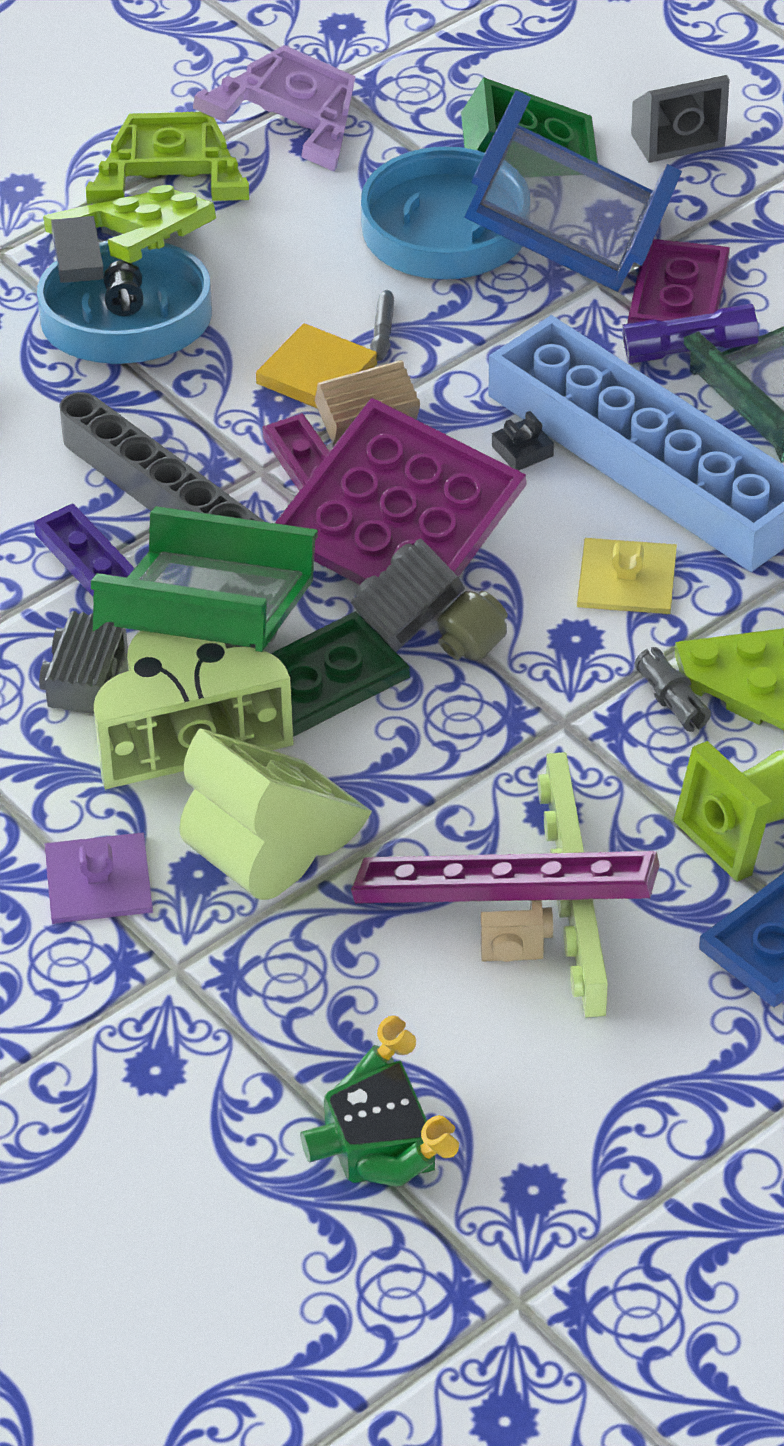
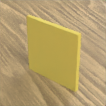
M585 538L577 607L671 614L677 544Z

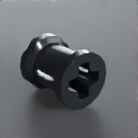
M123 260L111 263L104 272L103 280L107 289L105 292V305L115 315H133L143 305V292L140 288L142 273L138 266Z

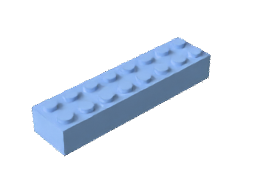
M550 315L489 355V397L523 420L526 419V412L531 411L542 423V431L547 436L748 571L753 572L784 549V465L553 315Z

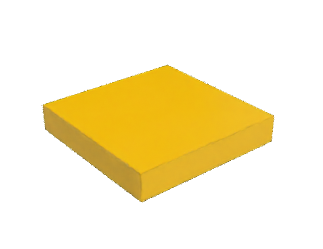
M303 323L256 371V384L317 408L314 400L318 383L374 368L377 365V352Z

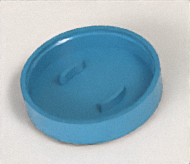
M431 147L407 152L392 158L377 168L367 179L361 193V227L364 241L378 259L401 272L430 279L472 277L489 272L507 263L523 246L464 218L478 188L471 181L485 152L461 147ZM503 161L484 200L530 222V194L527 184L517 170Z
M108 241L99 242L103 275L111 263L120 260L110 256ZM164 243V247L153 250L145 247L141 249L142 258L132 263L138 266L142 273L140 288L143 292V305L133 315L118 316L110 312L105 305V292L107 289L103 279L61 283L56 260L45 270L37 285V300L42 332L47 340L59 350L87 361L124 364L144 362L170 355L198 339L211 321L212 297L209 272L202 261L195 255L175 245Z

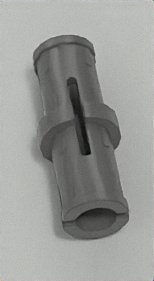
M651 647V653L655 656V659L649 653V650L645 649L638 655L634 664L637 671L654 688L656 700L662 706H668L686 731H694L695 727L690 720L698 730L701 729L709 721L711 711L689 686L691 681L683 672L676 671L658 647Z

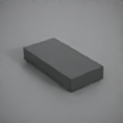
M94 216L51 219L60 282L104 279L103 263Z

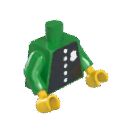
M393 1015L383 1019L377 1030V1036L382 1045H374L360 1062L332 1090L325 1094V1125L300 1132L302 1147L309 1163L337 1155L347 1180L353 1183L368 1181L400 1187L420 1173L434 1171L436 1154L442 1158H451L457 1154L459 1149V1142L451 1135L455 1131V1126L447 1118L440 1115L434 1116L429 1120L426 1119L401 1060L394 1062L392 1058L395 1053L398 1055H408L416 1047L415 1035L408 1030H404L406 1023L399 1017Z

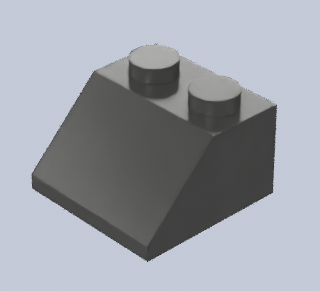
M727 75L648 91L633 101L631 135L648 163L725 147L730 79Z

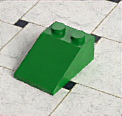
M485 77L482 78L461 111L464 148L486 152L517 90L531 97L518 125L598 163L591 115ZM512 141L503 160L517 170L523 178L583 176Z

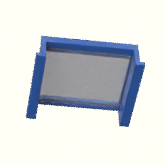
M516 90L471 181L478 188L464 218L618 292L633 263L635 262L642 266L682 171L667 164L654 190H651L518 125L531 97Z

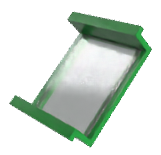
M155 506L150 512L149 552L126 578L97 573L91 580V590H94L93 631L106 622H112L114 627L245 647L255 644V651L263 652L313 582L315 541L318 538V530Z

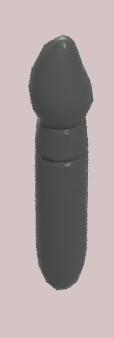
M384 290L379 295L377 301L374 338L370 344V349L377 352V361L383 360L391 346L389 338L394 311V296L390 290Z

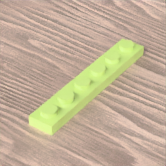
M566 752L546 754V774L538 775L537 782L540 804H549L550 811H544L546 841H555L556 849H550V853L584 852ZM593 899L557 900L559 917H568L569 926H564L563 928L566 957H575L576 966L570 967L573 997H582L585 1018L606 1016L608 982Z

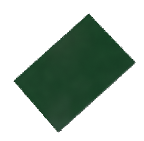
M356 611L270 653L283 663L290 676L293 737L410 678V666Z

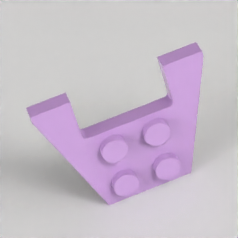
M283 45L248 64L247 71L235 78L226 76L222 79L221 85L210 92L205 89L197 92L194 96L193 109L226 122L244 100L257 104L268 112L277 113L297 122L301 127L315 130L304 143L301 157L331 171H335L338 165L356 76Z

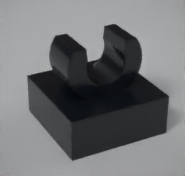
M531 411L526 412V419L514 423L511 419L507 420L503 429L492 433L493 449L510 467L518 471L554 456V442L542 431V423Z

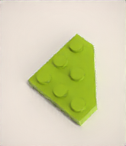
M784 628L675 642V658L679 671L683 672L691 681L689 686L696 695L702 697L705 693H708L727 702V710L757 725L765 721L784 730Z

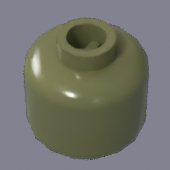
M465 591L438 617L437 626L442 636L438 642L442 649L456 660L464 656L469 660L479 661L506 636L507 624L505 619L508 617L507 612L502 604L488 592L480 591L476 593Z

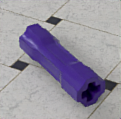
M753 304L721 308L710 314L667 321L653 319L622 324L623 342L628 364L658 360L669 354L712 347L732 348L757 344L759 337L758 321Z

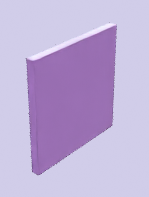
M144 832L44 843L52 924L153 913Z

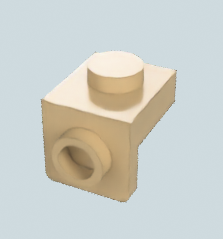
M530 900V910L481 912L482 961L509 962L514 960L543 959L544 938H553L552 907H542V900Z

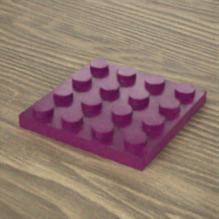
M371 397L275 524L317 529L318 538L315 541L314 562L359 585L371 576L379 577L381 572L386 571L388 566L392 565L391 559L402 546L406 544L414 545L418 539H422L459 578L526 487V474Z

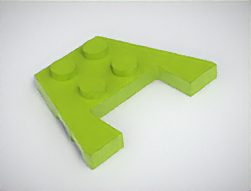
M202 112L129 113L111 143V153L106 161H101L98 165L99 173L94 182L89 181L86 186L87 204H96L124 198L127 176L153 178L158 175L194 177L199 174H211L212 201L249 200V182L246 177H242L238 170L236 158L230 155L227 149V141L216 120Z
M160 185L151 188L147 193L43 216L45 231L52 234L51 219L94 216L96 228L106 227L122 233V235L108 239L110 256L129 263L141 259V249L148 247L149 250L164 247V239L170 238V234L177 231L178 236L183 237L216 219L214 202L196 197V194L192 192L184 193L175 190L171 185Z

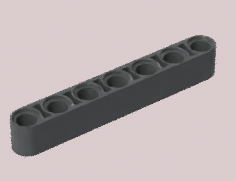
M77 392L67 395L61 400L59 408L64 445L150 511L155 506L265 522L94 395ZM235 574L244 582L255 587H267L278 581Z

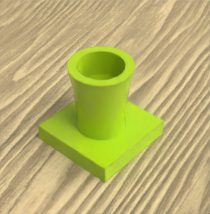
M706 741L692 747L674 822L738 882L752 876L766 824L784 819V750L772 753L757 765L741 772L712 744Z

